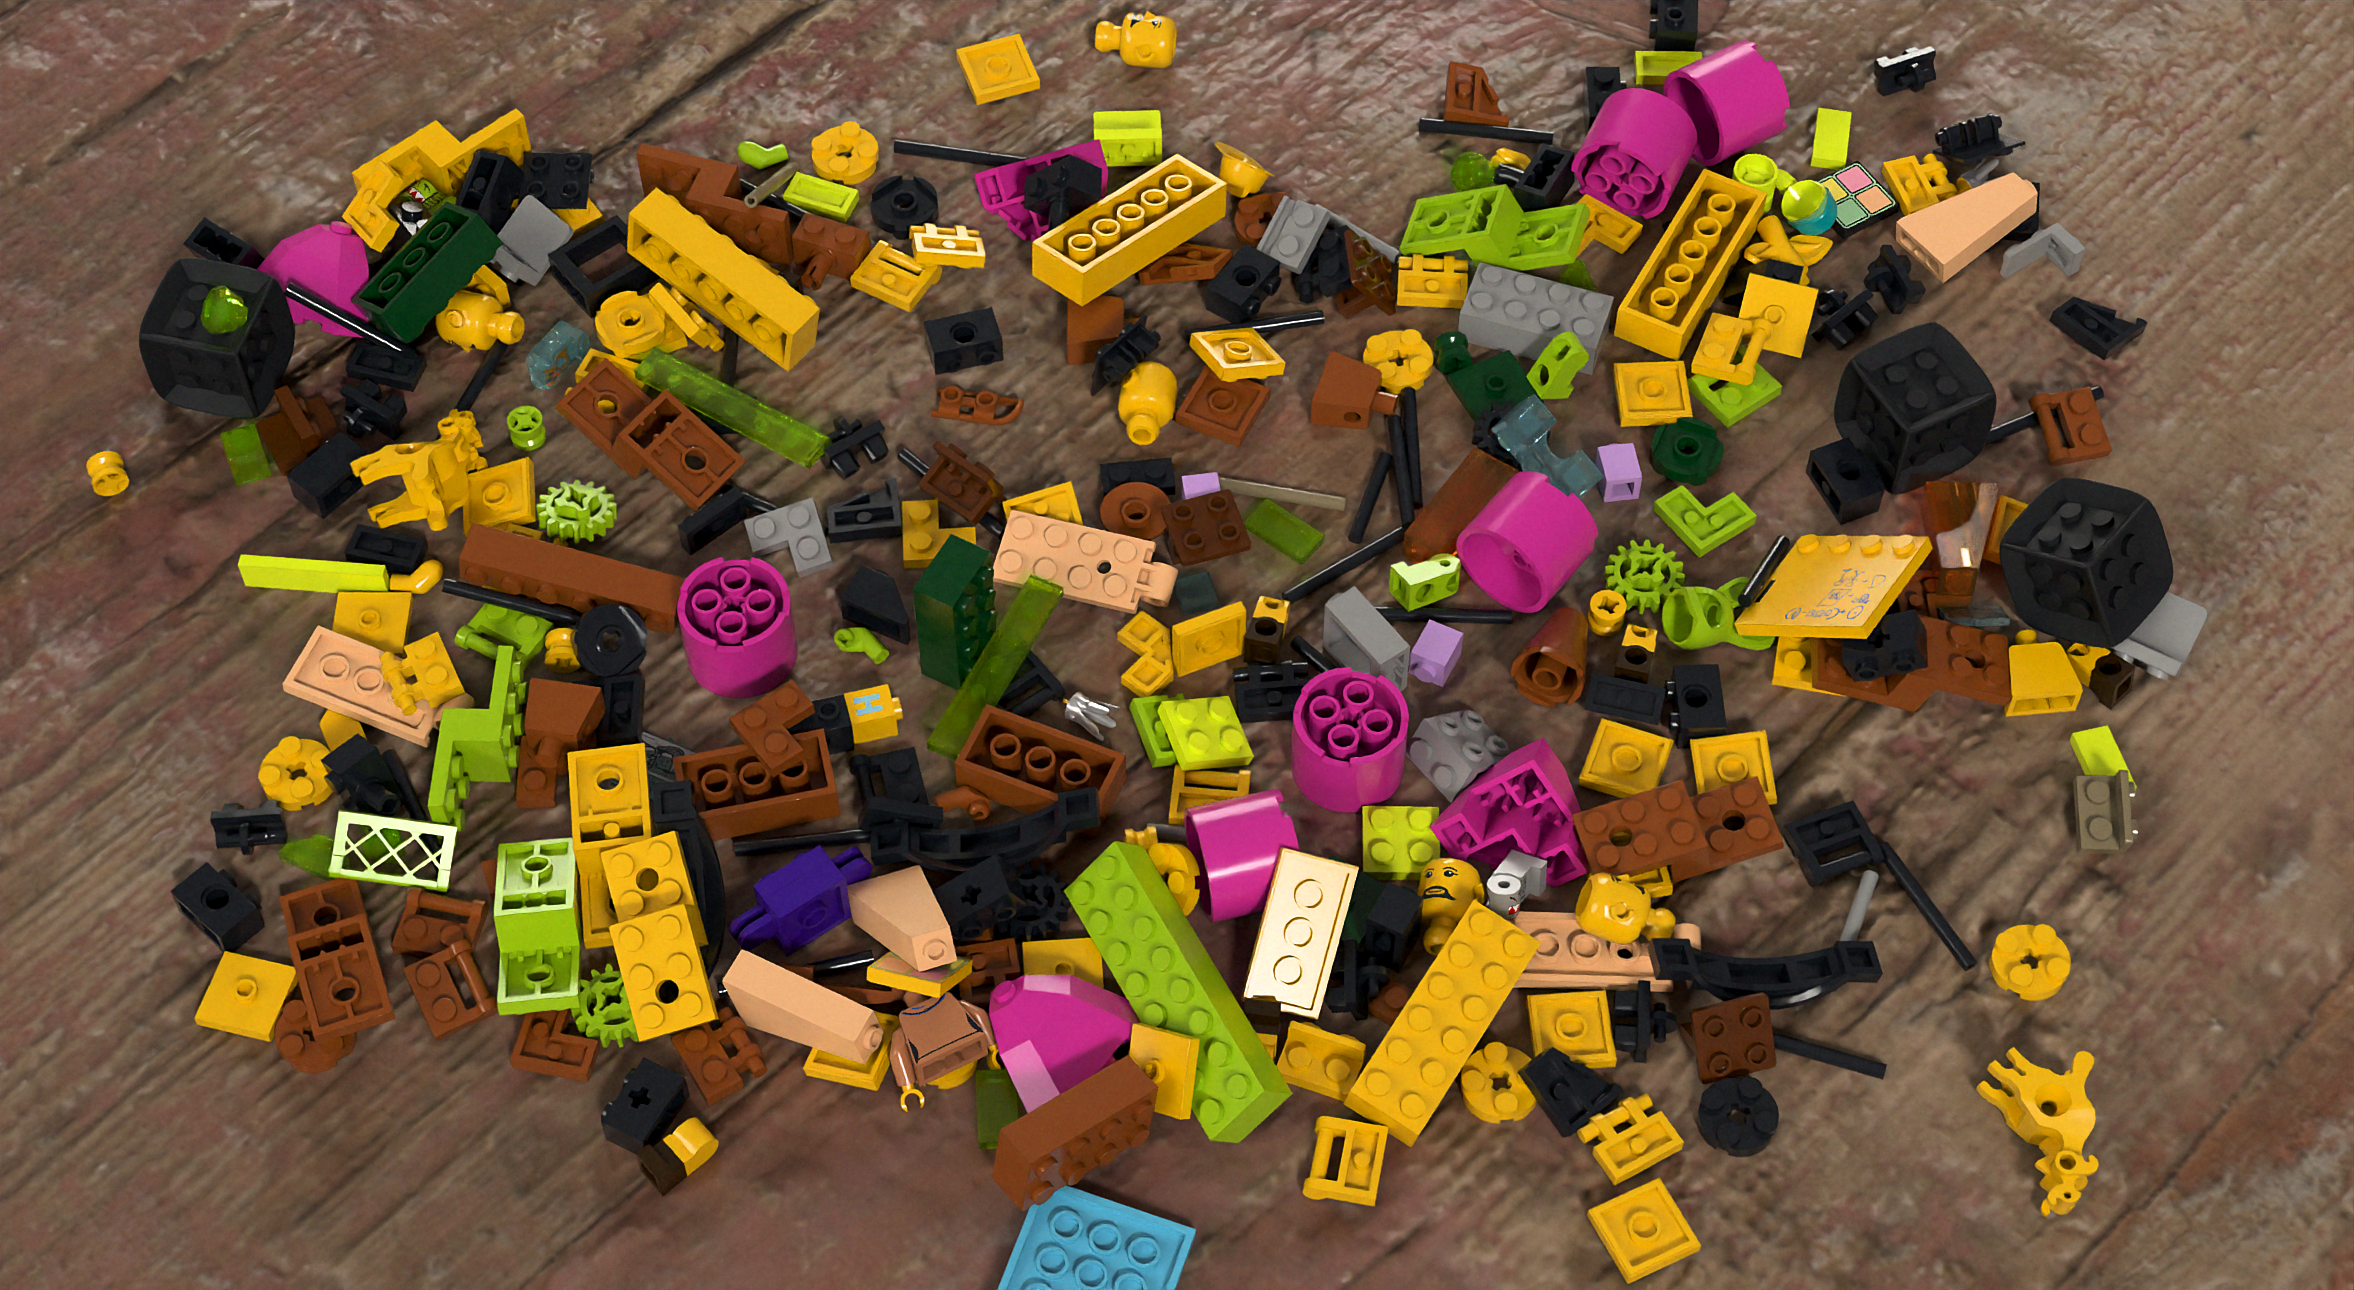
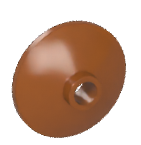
M1143 482L1125 483L1115 487L1104 497L1100 506V519L1103 527L1108 532L1151 541L1167 530L1161 513V507L1171 502L1168 496L1154 485Z

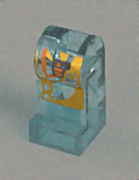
M560 320L529 352L526 358L531 383L540 389H549L557 385L561 379V373L575 360L582 363L591 348L588 334Z

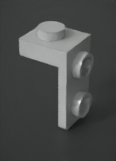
M2057 222L2045 230L2039 229L2030 239L2020 245L2014 244L2009 247L2003 255L2000 274L2007 278L2046 255L2069 277L2079 271L2086 248L2076 237H2073Z

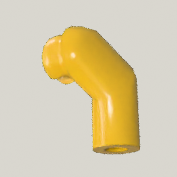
M1504 147L1496 150L1497 154L1491 158V164L1495 168L1499 167V163H1504L1505 165L1510 164L1512 167L1525 170L1531 162L1525 154Z
M433 559L424 562L411 575L393 573L390 578V591L425 594L442 578L443 565L438 560Z

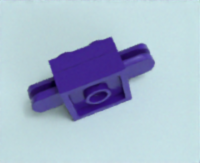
M820 845L809 852L804 851L780 870L764 875L754 885L757 905L735 918L731 922L728 931L737 940L742 950L751 951L772 938L787 958L851 918L847 885L867 879L872 871V865L864 858L858 847L854 846L832 859L829 858Z

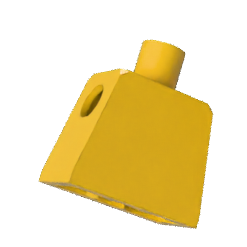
M2032 629L2018 632L2014 636L2016 645L2008 647L2011 699L2004 706L2005 716L2076 711L2083 688L2062 645L2058 642L2039 643L2037 634Z

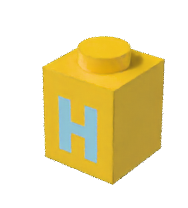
M888 684L844 693L854 745L898 735L897 720L903 719L899 697H891Z

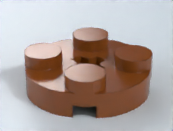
M1277 192L1275 194H1260L1251 198H1243L1239 202L1238 210L1235 214L1234 229L1238 241L1242 245L1246 243L1257 248L1267 229L1266 223L1262 222L1272 220L1284 195L1292 200L1289 194Z
M295 999L288 1002L284 1006L283 1014L278 1019L275 1027L274 1037L279 1053L283 1059L291 1063L293 1068L304 1073H321L331 1070L337 1066L336 1061L345 1054L349 1056L357 1041V1032L316 1044V1041H311L310 1036L307 1034L312 1029L303 999Z

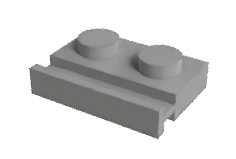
M1284 195L1256 249L1280 261V268L1301 275L1331 216L1327 209L1300 200L1294 201Z

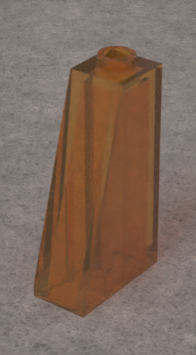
M1474 447L1404 533L1402 555L1406 556L1414 564L1429 561L1436 554L1458 555L1456 544L1459 534L1515 474L1521 471Z
M1925 482L1920 509L1925 536L1929 537L1933 547L1929 553L1936 595H1974L1996 506L1999 483Z

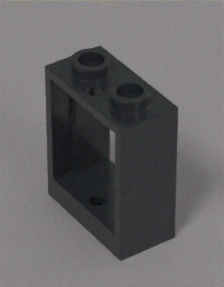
M618 215L548 254L553 278L591 319L597 316L596 311L601 310L600 306L609 297L624 291L638 292L660 279L659 275L637 259L595 284H592L577 268L619 243L627 250L628 225Z

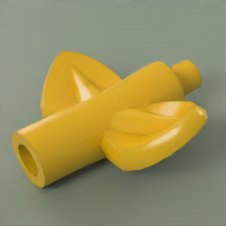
M1771 215L1762 219L1757 225V231L1763 242L1747 246L1744 251V257L1753 264L1773 259L1803 266L1800 284L1807 286L1810 282L1806 275L1808 266L1820 261L1830 250L1833 241L1816 235H1797L1788 239L1779 218Z

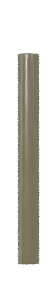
M794 161L786 164L750 192L744 199L745 205L749 208L757 206L791 179L796 172H799V165Z
M1218 477L1220 489H1229L1233 494L1345 511L1347 497Z

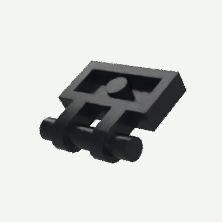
M1347 225L1320 236L1317 248L1311 253L1301 275L1298 274L1295 278L1296 290L1300 294L1301 302L1309 303L1313 301V292L1318 290L1328 298L1354 287L1350 278L1344 232L1350 229ZM1318 266L1319 272L1312 274V268Z
M1292 659L1280 660V664L1259 665L1258 662L1247 663L1246 667H1233V682L1248 681V683L1235 684V697L1240 724L1293 719L1295 704L1301 695V690L1310 681V678L1295 679L1294 677L1308 676L1307 662L1292 663ZM1280 678H1281V680H1282V681L1261 682V680H1267V679H1280Z

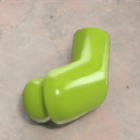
M750 141L741 142L737 146L739 159L757 169H764L788 159L787 150L782 143L768 149Z
M841 628L834 634V643L839 649L845 652H865L875 664L884 662L889 655V651L866 628Z

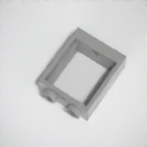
M1355 586L1344 593H1337L1332 596L1325 604L1323 647L1341 667H1352L1354 672L1370 674L1377 678L1382 675L1390 680L1400 692L1407 688L1410 645Z

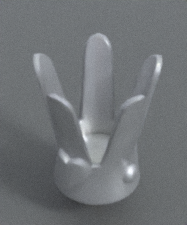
M1984 157L1983 161L1973 170L1962 174L1956 181L1959 191L1957 195L2000 178L1997 177L1986 181L1988 173L1998 165L1999 160L1993 159L1978 169L1986 160V157Z
M1080 692L1075 693L1070 701L1063 700L1067 704L1065 718L1081 724L1099 741L1103 742L1104 738L1092 721L1109 728L1116 727L1115 720L1108 717L1107 714L1109 709L1118 710L1120 707L1093 701Z

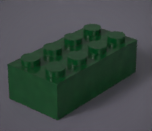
M446 201L352 298L351 302L376 329L408 344L411 340L416 339L422 334L425 325L435 315L446 309L449 300L458 290L465 288L472 281L473 275L477 270L495 257L497 249L503 242L477 213Z
M952 534L914 586L913 597L922 674L961 691L965 682L978 674L981 660L987 652L991 653L998 643L999 633L996 628L998 613L995 611L994 600L996 591L993 588L994 569L992 568L991 551Z

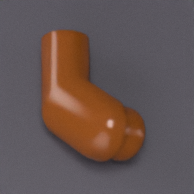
M961 786L934 796L936 806L943 807V812L960 807L970 813L975 821H982L989 816L991 809L989 799L986 795L970 786Z

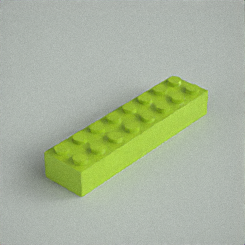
M1114 841L1064 892L1140 1022L1200 1039L1191 1109L1210 1141L1240 1143L1293 1093L1144 847Z

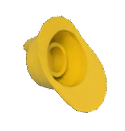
M1222 142L1214 144L1223 154L1219 178L1227 183V191L1230 194L1243 199L1248 193H1257L1269 176H1275L1238 149Z

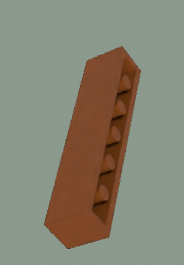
M472 523L459 557L460 578L466 579L474 585L485 584L497 587L512 595L523 594L538 598L547 604L558 603L573 607L581 613H585L598 605L615 604L628 607L641 617L647 629L654 632L665 631L674 634L679 621L677 605L681 594L680 588L686 579L683 577Z

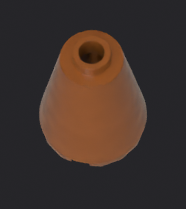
M1570 607L1557 609L1515 657L1510 672L1511 677L1513 678L1514 676L1518 683L1517 690L1530 701L1545 707H1555L1556 703L1567 702V706L1573 704L1581 696L1586 676L1588 621L1580 611Z

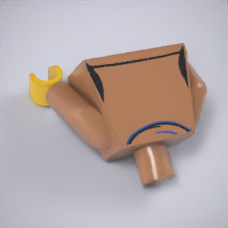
M910 991L905 993L903 1000L908 1009L901 1011L898 1015L900 1027L892 1034L889 1057L897 1086H902L903 1090L899 1099L902 1110L908 1112L905 1105V1097L910 1093L915 1094L919 1098L920 1108L924 1105L923 1094L914 1088L913 1083L916 1080L921 1087L986 1055L988 1067L996 1072L1001 1070L1000 1065L996 1061V1054L999 1050L990 1017L984 1009L963 999L957 1000L950 992H946L939 998H930L927 995Z

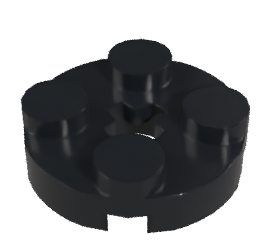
M902 175L893 176L883 180L873 190L870 203L872 219L880 229L892 233L896 239H908L910 225L923 226L924 223L933 224L939 217L937 192L931 183L921 177L913 176V180H902ZM901 202L905 205L911 203L908 208H899L898 206Z
M606 604L589 609L579 618L574 631L571 633L570 641L579 664L590 674L606 678L629 675L642 664L647 652L645 649L648 633L643 620L632 609L615 604ZM605 632L609 635L614 633L618 635L615 641L618 646L616 650L603 648L602 643L604 639L602 636Z
M1750 1076L1726 1078L1715 1082L1702 1093L1696 1118L1697 1126L1703 1139L1714 1149L1718 1146L1722 1150L1729 1151L1728 1155L1748 1157L1760 1153L1771 1142L1777 1130L1779 1110L1773 1096L1762 1087L1758 1079ZM1732 1110H1739L1747 1115L1745 1116L1744 1124H1739L1736 1119L1729 1120L1727 1116L1731 1115Z

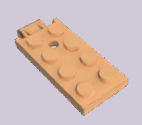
M1011 510L993 566V582L1135 614L1138 608L1139 597L1148 604L1168 607L1178 570L1164 563L1150 562L1156 549L1155 542ZM1103 562H1108L1111 564L1110 571L1105 574L1099 573V565Z
M319 625L283 682L284 692L428 748L431 742L428 735L432 728L440 730L443 708L475 709L476 707L474 698L466 693L432 709L425 698L415 703L417 711L413 715H404L401 708L397 707L393 702L390 683H387L381 674L382 664L379 658L385 651ZM395 656L396 660H403V658ZM415 674L405 678L406 683L409 685L418 682Z
M1520 911L1515 918L1507 920L1542 942L1514 985V988L1636 990L1638 980L1650 981V991H1673V980L1655 979L1647 949L1650 941L1644 935L1640 934L1630 944H1616L1583 931L1576 923L1575 913ZM1689 923L1675 925L1670 938L1689 939L1691 947L1701 950V933L1698 926ZM1626 949L1631 952L1632 957L1624 959L1619 957L1617 952Z

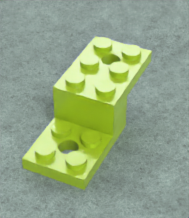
M1506 184L1422 198L1416 201L1399 250L1404 257H1413V254H1423V256L1465 249L1476 267H1478L1479 262L1516 272L1565 265L1575 261L1591 212L1585 203L1524 213Z
M498 645L489 709L443 708L428 809L432 822L457 825L454 846H456L458 832H463L465 827V811L462 809L463 799L469 798L470 781L511 782L513 768L519 767L520 747L517 745V738L524 734L525 717L521 711L522 704H527L529 683L523 682L524 665L523 661L517 660L514 646ZM437 835L439 843L442 846L444 836Z
M573 837L499 844L494 902V921L500 948L497 995L499 1016L510 1014L522 1015L530 1012L550 1010L561 1011L580 1007L583 932L576 897L578 866L573 851ZM537 979H545L543 981L535 982V980Z

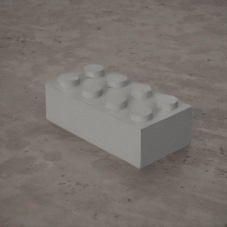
M1479 262L1460 311L1458 332L1466 335L1468 343L1502 352L1510 350L1513 355L1537 361L1545 347L1549 345L1554 337L1563 332L1571 331L1577 336L1589 354L1587 363L1577 372L1592 375L1610 326L1614 297Z

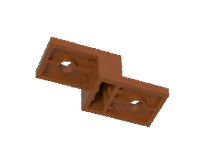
M641 143L636 155L644 198L657 187L666 195L674 196L681 206L693 215L701 216L708 226L720 235L728 236L735 246L747 255H753L770 264L790 267L794 253L788 211L759 204L754 208L747 207L742 197L738 166Z
M606 358L557 403L555 408L634 480L648 469L696 513L746 462L745 459L667 389L656 399L652 400ZM602 400H609L614 403L617 411L613 414H605L600 411L597 403ZM691 455L699 457L703 461L704 468L700 470L689 468L685 458Z
M1918 614L1927 630L1928 667L1916 669L1910 673H1897L1877 677L1871 681L1854 682L1842 662V638L1811 637L1812 688L1916 712L1935 690L2005 706L2011 699L2007 636ZM1965 657L1973 659L1978 668L1972 667V664Z
M1758 776L1689 797L1683 780H1679L1572 814V821L1592 876L1597 873H1608L1614 876L1628 874L1630 878L1667 866L1671 879L1675 883L1784 848L1783 839ZM1736 816L1741 818L1745 824L1741 829L1731 831L1723 826V822L1729 817ZM1619 832L1627 833L1632 837L1631 842L1624 847H1617L1610 840L1614 834Z
M337 878L279 896L289 937L286 938L316 1044L394 1020L395 1015L384 981V970L358 881ZM333 914L337 916L334 923L324 926L317 925L318 920L324 915ZM347 988L356 990L354 996L347 1001L335 999L336 994L340 990Z

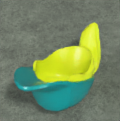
M1778 168L1776 186L1783 195L1781 209L1786 217V222L1799 232L1810 236L1820 235L1829 230L1835 223L1838 214L1836 201L1829 189L1813 180L1797 182L1788 172Z

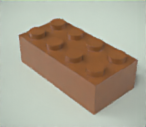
M988 704L954 763L957 788L965 785L970 786L986 795L989 800L1027 814L1037 812L1058 801V793L1096 786L1100 799L1101 826L1075 830V832L1096 839L1127 779L1125 754Z
M824 729L793 734V738L804 749L805 758L775 777L771 776L745 744L672 758L676 780H691L694 782L696 811L702 818L712 841L841 816Z
M1126 1055L1000 1129L992 1179L1021 1211L1034 1204L1041 1205L1045 1203L1060 1188L1067 1184L1072 1186L1078 1183L1090 1170L1099 1165L1101 1167L1108 1165L1115 1159L1117 1154L1130 1146L1135 1148L1141 1145L1148 1138L1159 1087L1129 1055Z

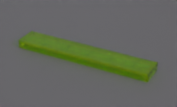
M656 347L634 370L636 379L661 392L667 389L685 405L809 470L822 456L824 449L830 446L829 437Z
M1030 574L927 740L928 750L956 761L986 705L996 707L1062 599L1064 587Z

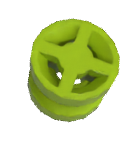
M520 406L509 413L507 426L510 431L511 441L517 449L532 451L543 445L546 440V429L543 425L542 414L536 407Z

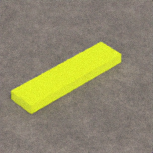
M246 554L240 555L238 562L244 584L250 587L329 593L391 592L390 579L385 565Z

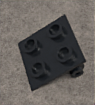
M1989 113L1976 117L1975 120L1969 119L1967 124L1962 121L1958 124L1940 128L1939 132L1935 133V141L1941 148L1934 149L1933 153L1946 157L1948 161H1958L1963 166H1971L1981 163L1983 161L1982 158L1993 155L1998 157L2013 153V148L2025 145V141L1999 134L1998 128L2002 127V120L1999 115Z
M524 152L522 168L524 176L520 184L518 206L527 195H531L549 209H587L589 184L594 183V171L591 170L593 154Z
M1144 315L1136 323H1128L1112 344L1106 343L1098 350L1095 355V370L1092 374L1091 396H1095L1109 382L1113 383L1114 381L1122 380L1123 377L1138 365V362H1142L1145 357L1149 356L1159 347V341H1161L1159 333L1153 329L1149 331L1145 328L1147 316Z

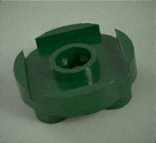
M1679 418L1677 423L1668 426L1665 423L1656 430L1650 450L1653 461L1652 467L1656 473L1664 475L1673 481L1701 486L1719 469L1724 446L1722 440L1720 443L1716 437V430L1708 423L1695 418ZM1688 446L1692 448L1693 454H1684L1678 449L1684 450Z

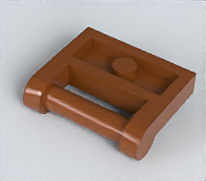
M2090 386L2054 394L2041 393L2028 400L2031 411L2037 414L2049 449L2047 457L2050 466H2060L2105 457L2112 451ZM2056 408L2069 449L2063 447L2050 409Z
M412 886L408 892L406 907L391 944L393 952L424 959L447 949L451 944L459 940L468 939L473 948L471 953L473 956L488 915V900L475 898L473 901L426 893L425 888ZM423 908L468 916L469 920L467 924L420 914Z
M468 939L459 940L451 944L447 949L402 968L435 1041L491 1017L498 1012L496 997H491L472 958L473 948ZM456 961L477 1003L468 1010H466L446 966Z

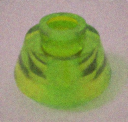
M1473 151L1464 152L1453 162L1451 168L1452 184L1457 192L1490 187L1494 182L1495 169L1491 161L1481 154Z
M220 285L209 291L205 298L201 315L202 325L211 334L234 332L238 326L242 327L248 313L247 306H244L243 299L226 286Z
M367 825L363 828L365 835L373 830ZM389 828L380 830L393 848L402 842L398 830ZM374 834L360 844L367 859L374 857L376 861L389 852L377 834ZM404 847L397 851L402 859L406 855ZM392 855L382 863H398V861Z

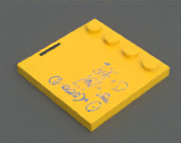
M1808 534L1801 536L1763 585L1752 604L1746 607L1734 623L1739 635L1867 639L1933 549L1928 536L1911 535L1847 536L1841 534L1836 536H1816Z

